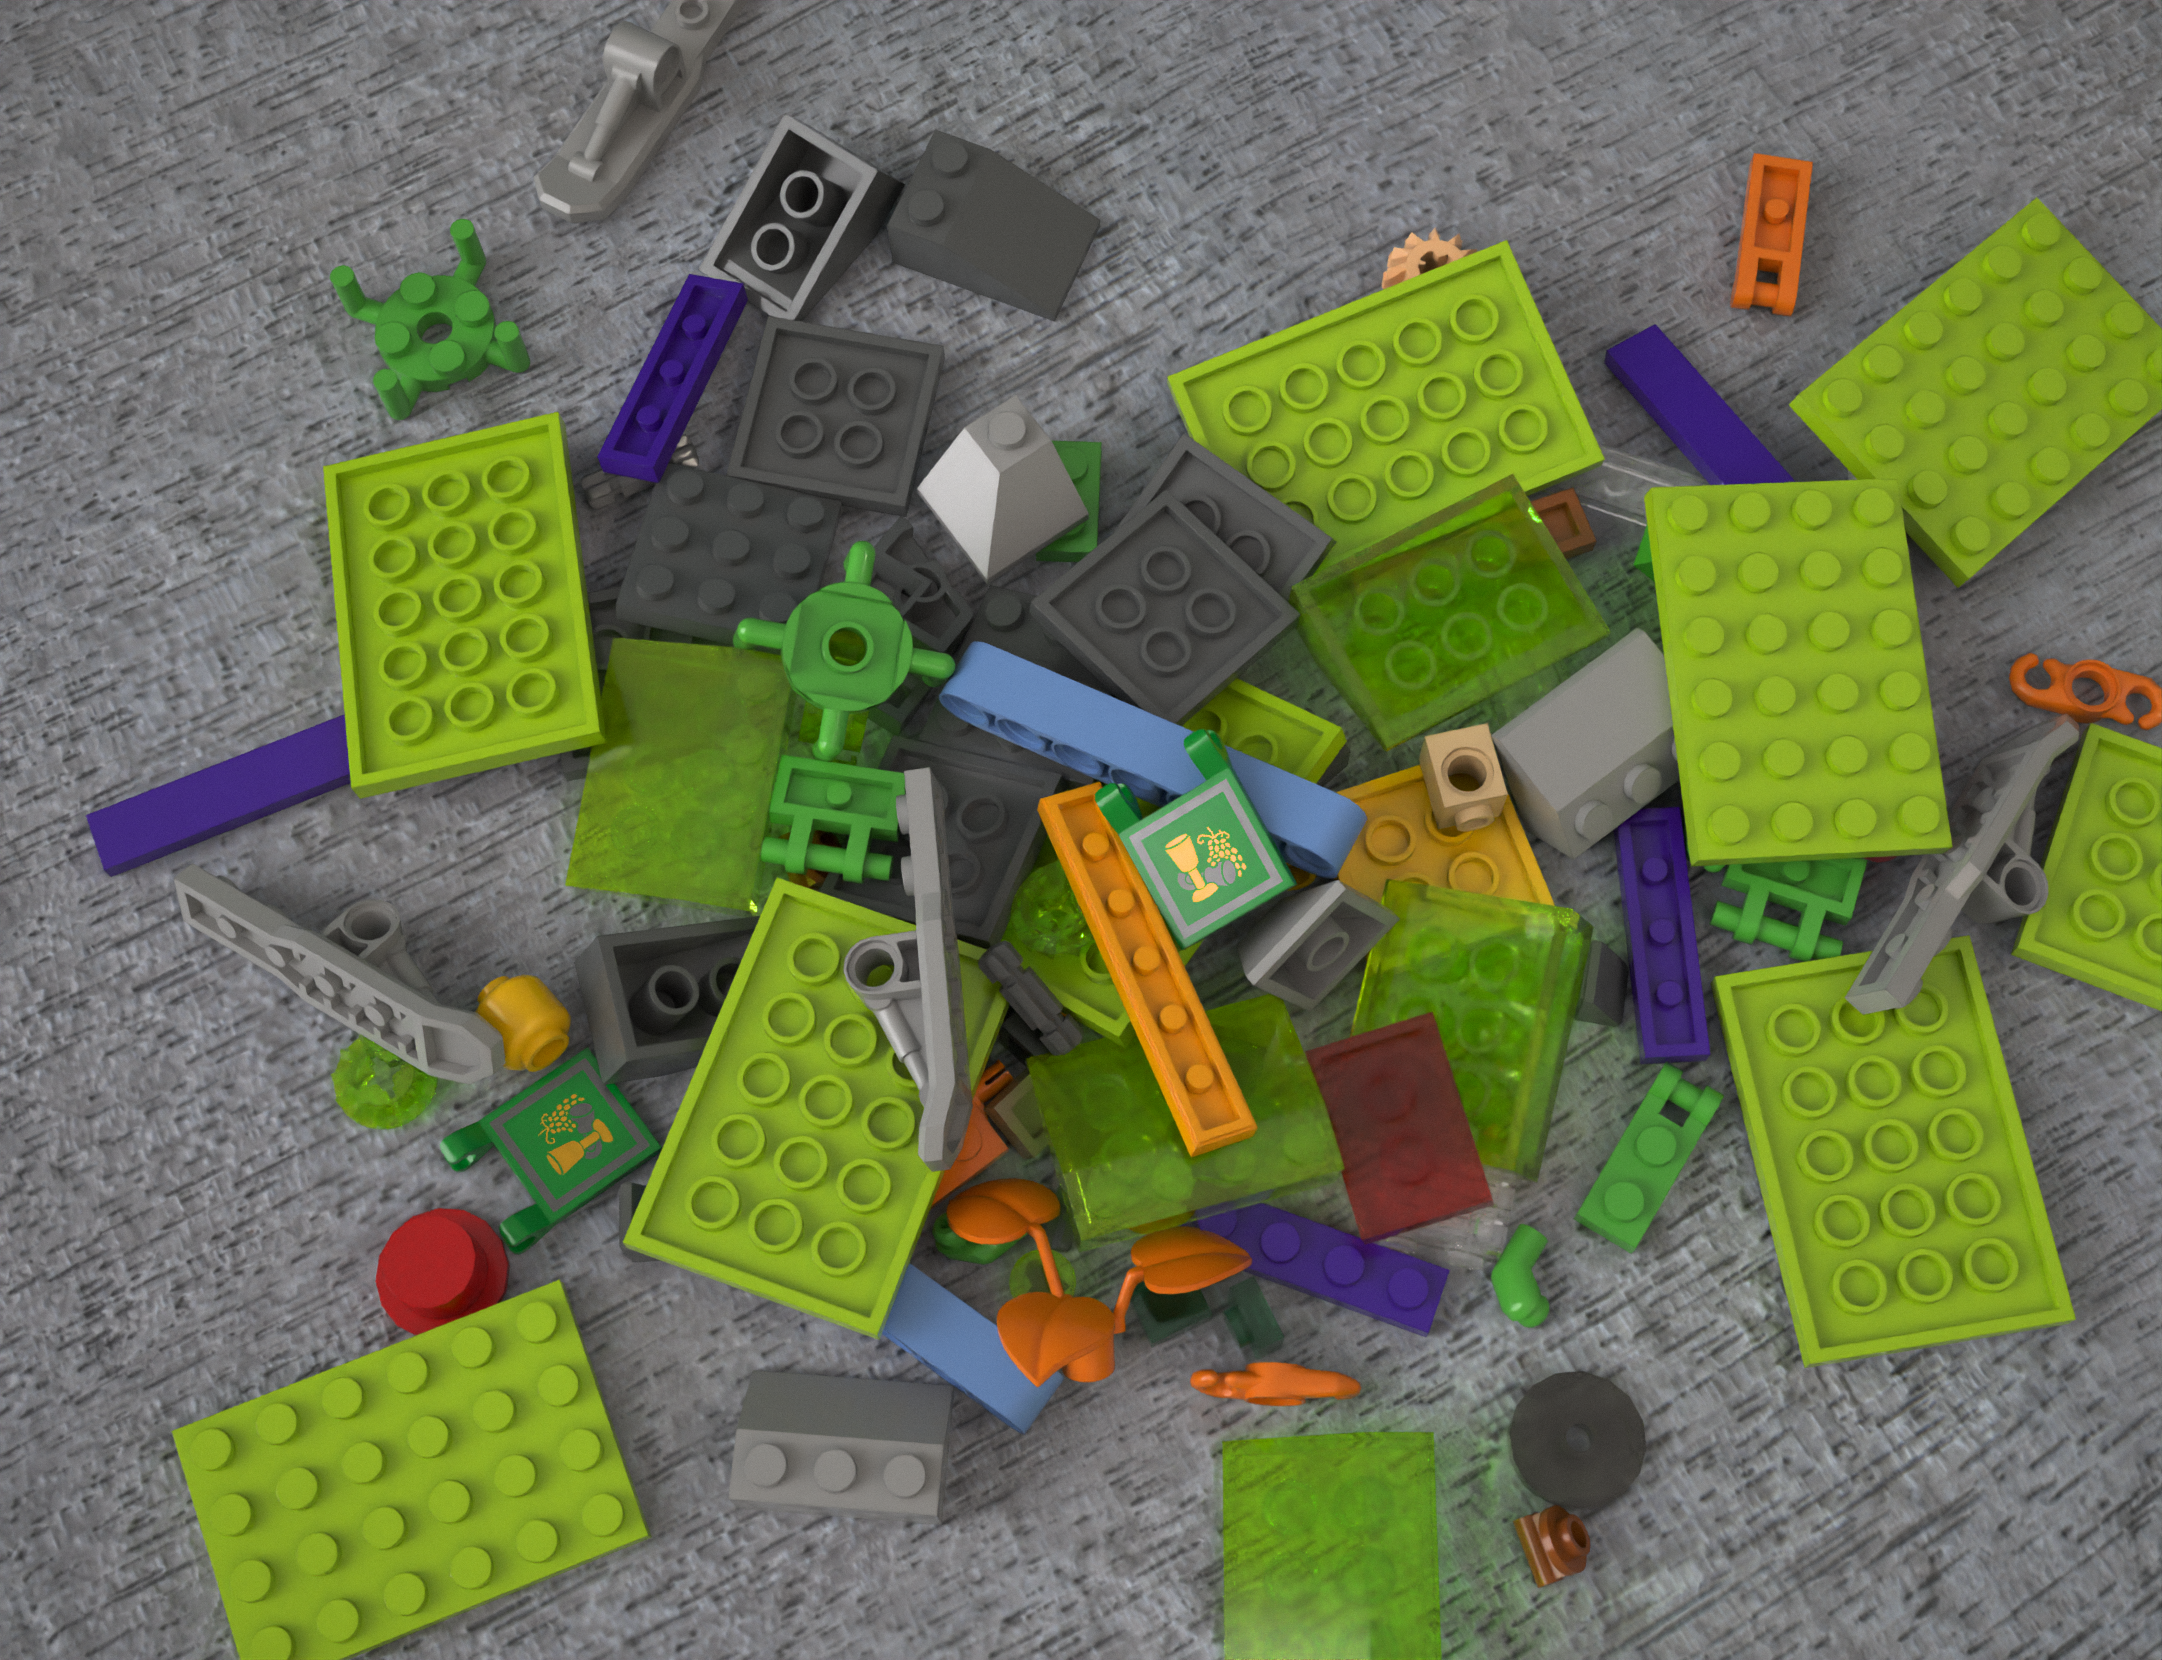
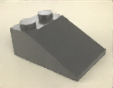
M785 113L698 270L711 278L743 283L748 302L768 315L802 322L877 236L905 184L817 129Z
M935 129L887 228L892 263L1055 322L1100 228V219L991 149Z
M760 916L601 935L593 940L574 964L603 1085L660 1077L697 1067Z

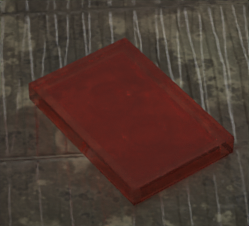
M1433 1011L1305 1051L1364 1245L1495 1205Z

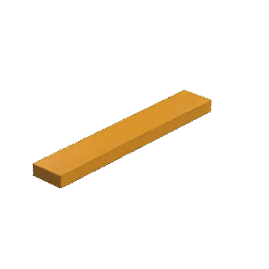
M1101 782L1041 798L1037 807L1039 816L1190 1156L1194 1157L1253 1137L1258 1129L1160 911L1119 835L1105 818L1095 801L1096 792L1103 788Z

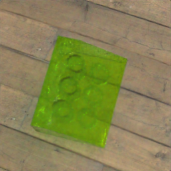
M1514 474L1291 586L1288 601L1301 614L1298 625L1295 628L1317 666L1385 752L1609 637L1611 633Z
M613 638L601 698L607 743L592 746L565 882L566 887L740 917L756 916L766 862L761 861V850L765 836L771 837L773 823L770 821L769 809L781 756L786 755L797 693L791 688L784 671L781 655L726 646Z
M1386 879L1381 904L1391 909L1400 919L1369 951L1327 1132L1473 1170L1537 1183L1594 926L1571 908Z
M1270 993L1205 1011L1258 1129L1251 1138L1191 1157L1137 1035L1134 1036L1127 1048L1105 1037L1079 1044L1065 1055L1055 1056L1049 1052L1025 1059L1079 1253L1337 1181L1345 1169L1325 1102L1283 999Z
M1355 1432L1222 1441L1224 1660H1442L1434 1432Z

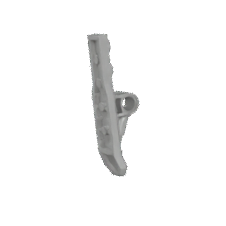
M671 0L651 31L628 21H622L613 29L603 53V66L607 76L606 83L556 155L533 177L542 209L570 223L603 220L628 197L700 91L706 61L748 0Z
M2068 714L2042 721L2008 739L1980 761L1948 814L1953 847L1943 854H1925L1910 878L1903 902L1845 996V999L1864 1015L1893 1008L1900 1009L1909 1004L1918 995L1923 986V980L1921 979L1933 956L1941 952L1949 943L1953 934L1951 926L1961 910L1977 923L1991 924L2038 912L2045 905L2048 897V881L2042 868L2030 857L2036 820L2034 804L2037 787L2042 778L2050 772L2051 763L2054 758L2079 740V724Z
M927 767L904 771L906 794L896 797V811L900 831L903 835L909 834L911 856L902 857L901 872L906 895L915 896L916 930L873 936L860 940L850 948L845 957L843 970L846 981L865 1006L875 1014L899 1061L905 1063L919 1089V1098L924 1106V1111L919 1126L918 1155L931 1172L950 1170L962 1150L973 1104L959 948L953 914L943 791L931 768ZM882 965L894 966V973L885 984L877 987L866 986L867 978L875 968Z
M191 863L174 877L184 922L275 975L307 1003L424 1073L470 1085L494 1075L506 1063L503 1037L495 1027L476 1012L438 1003L433 995V988L407 952L406 941L402 933L401 919L398 910L392 904L372 899L357 902L318 933L292 922L278 907L272 904L263 905L241 892L236 884L227 877L221 875L216 877L194 863Z

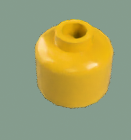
M525 974L512 978L501 976L488 983L480 992L477 999L479 1005L475 1012L501 1033L506 1062L503 1065L504 1068L517 1071L528 1069L529 1072H536L551 1065L565 1051L569 1044L567 1034L570 1030L571 1016L540 978Z

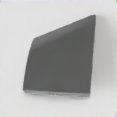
M900 516L874 546L876 556L871 587L883 592L893 602L892 604L900 612L904 621L906 620L912 634L914 648L946 653L953 657L971 626L975 613L961 593L949 585L947 574L936 559L930 561L913 538V526L909 520ZM841 631L834 634L829 640L830 655L837 663L852 666L863 660L865 654L864 643L855 633ZM908 673L903 683L882 705L860 714L892 734L899 736L934 687L926 685L922 675Z

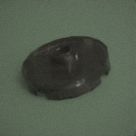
M1584 1371L1555 1373L1534 1384L1515 1407L1507 1431L1510 1462L1523 1486L1536 1497L1539 1496L1545 1502L1558 1505L1567 1511L1595 1510L1621 1497L1640 1474L1647 1448L1643 1420L1630 1397L1610 1380ZM1580 1428L1587 1433L1590 1441L1587 1450L1576 1451L1569 1446L1566 1439L1569 1429Z

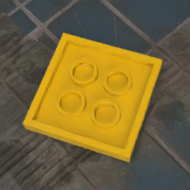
M1420 764L1336 792L1357 804L1365 812L1367 821L1334 880H1340L1391 909L1400 918L1365 955L1374 982L1556 920L1558 916L1557 908L1509 794L1507 795L1501 815L1494 817L1493 823L1473 831H1458L1456 826L1442 829L1437 828ZM1458 773L1449 777L1451 784L1461 791L1470 792L1480 788L1478 782L1468 774Z

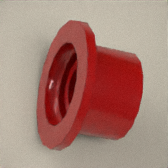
M437 1208L413 1216L392 1233L379 1255L375 1282L383 1309L398 1327L416 1336L500 1303L507 1292L510 1265L504 1242L485 1220L465 1210Z

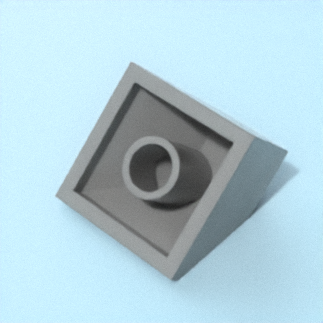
M1016 395L964 427L917 488L920 497L987 585L1089 519V513L1054 444Z
M1336 880L1282 898L1273 907L1262 911L1252 921L1249 933L1236 945L1245 976L1254 986L1311 1012L1400 918L1391 909L1340 880Z

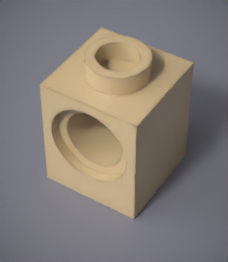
M1488 723L1425 736L1419 762L1437 828L1442 829L1456 826L1458 831H1473L1493 823L1494 817L1501 815L1508 793ZM1458 773L1468 774L1478 782L1480 788L1470 792L1461 791L1451 784L1449 777Z

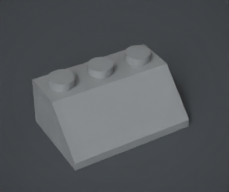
M1639 628L1630 632L1491 735L1526 831L1573 860L1680 780L1664 654L1648 634Z
M753 1370L736 1428L728 1499L738 1509L942 1525L955 1388L950 1385Z

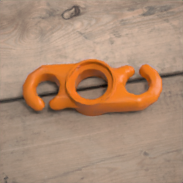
M2028 653L2019 657L2010 668L2009 681L2012 692L2025 705L2062 715L2068 714L2075 722L2094 723L2105 718L2112 719L2122 725H2129L2134 721V715L2127 708L2126 699L2130 694L2138 693L2149 699L2152 705L2149 713L2138 719L2139 728L2145 731L2150 730L2162 722V688L2152 678L2114 669L2098 660H2082L2074 665L2064 664L2057 659L2049 658L2043 662V668L2050 675L2051 683L2047 689L2038 690L2030 686L2025 679L2028 670L2039 664L2037 655ZM2089 678L2097 682L2104 692V702L2099 705H2087L2079 701L2072 690L2073 680Z
M1279 1362L1250 1363L1245 1365V1370L1230 1372L1202 1369L1192 1373L1190 1378L1191 1387L1201 1393L1218 1398L1244 1400L1251 1404L1265 1406H1298L1305 1404L1306 1399L1335 1397L1337 1400H1346L1358 1396L1361 1391L1360 1382L1348 1375L1335 1371L1306 1369V1367Z

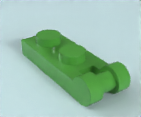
M1667 1061L1574 1217L1575 1221L1630 1254L1637 1248L1724 1097L1722 1093L1708 1085L1702 1090L1681 1078L1684 1071ZM1667 1100L1689 1112L1682 1127L1659 1114Z

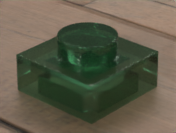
M1252 1276L1230 1287L1227 1301L1231 1308L1222 1311V1314L1237 1346L1241 1349L1250 1345L1257 1360L1281 1349L1285 1337L1255 1277Z
M1142 1281L1135 1287L1130 1301L1151 1348L1211 1321L1213 1317L1201 1289L1180 1294H1158L1150 1291L1144 1281Z

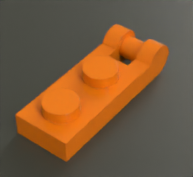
M1758 153L1753 154L1749 165L1737 266L1730 301L1731 308L1749 310L1751 305L1772 308V314L1791 317L1798 291L1813 162ZM1757 270L1778 273L1777 284L1756 281Z

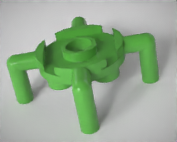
M458 219L450 227V233L461 257V261L453 276H430L421 272L413 273L404 278L400 288L383 303L365 297L350 267L345 265L338 266L330 274V280L347 314L353 318L376 325L375 343L389 369L379 370L373 377V384L388 414L395 420H404L409 417L422 391L440 392L450 390L449 384L458 382L466 377L470 382L480 376L490 364L515 373L525 372L530 366V357L518 326L512 321H503L496 325L495 316L487 297L475 287L486 265V256L473 223L467 219ZM435 324H447L452 327L451 334L443 341L427 343L422 340L425 331Z
M867 541L856 542L848 552L843 564L846 571L845 582L830 584L807 596L792 611L786 624L757 618H745L739 623L733 637L735 648L743 653L754 651L758 645L781 649L783 668L791 688L807 702L823 710L819 738L812 748L815 760L834 761L844 747L849 714L866 712L882 705L897 691L908 673L922 675L926 685L939 687L955 670V661L950 655L914 648L912 634L906 620L904 621L900 612L892 604L893 602L883 592L871 587L876 552L873 545ZM841 631H849L858 635L865 647L863 660L852 666L837 663L829 652V640L834 634Z

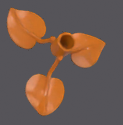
M1017 1178L991 1180L959 1193L954 1199L949 1200L947 1207L949 1227L954 1233L969 1242L989 1245L1004 1244L1021 1238L1025 1233H1028L1036 1242L1051 1294L1046 1292H1029L1019 1295L1002 1305L997 1314V1331L1005 1351L1018 1369L1036 1387H1040L1060 1368L1067 1378L1078 1382L1100 1381L1114 1372V1334L1126 1331L1125 1315L1134 1289L1140 1282L1144 1281L1150 1291L1158 1294L1187 1293L1222 1281L1252 1265V1258L1247 1251L1213 1232L1189 1226H1175L1156 1230L1143 1236L1133 1244L1131 1260L1136 1267L1127 1271L1112 1313L1108 1306L1097 1299L1073 1297L1070 1294L1064 1293L1046 1231L1040 1225L1060 1215V1202L1057 1196L1044 1185Z

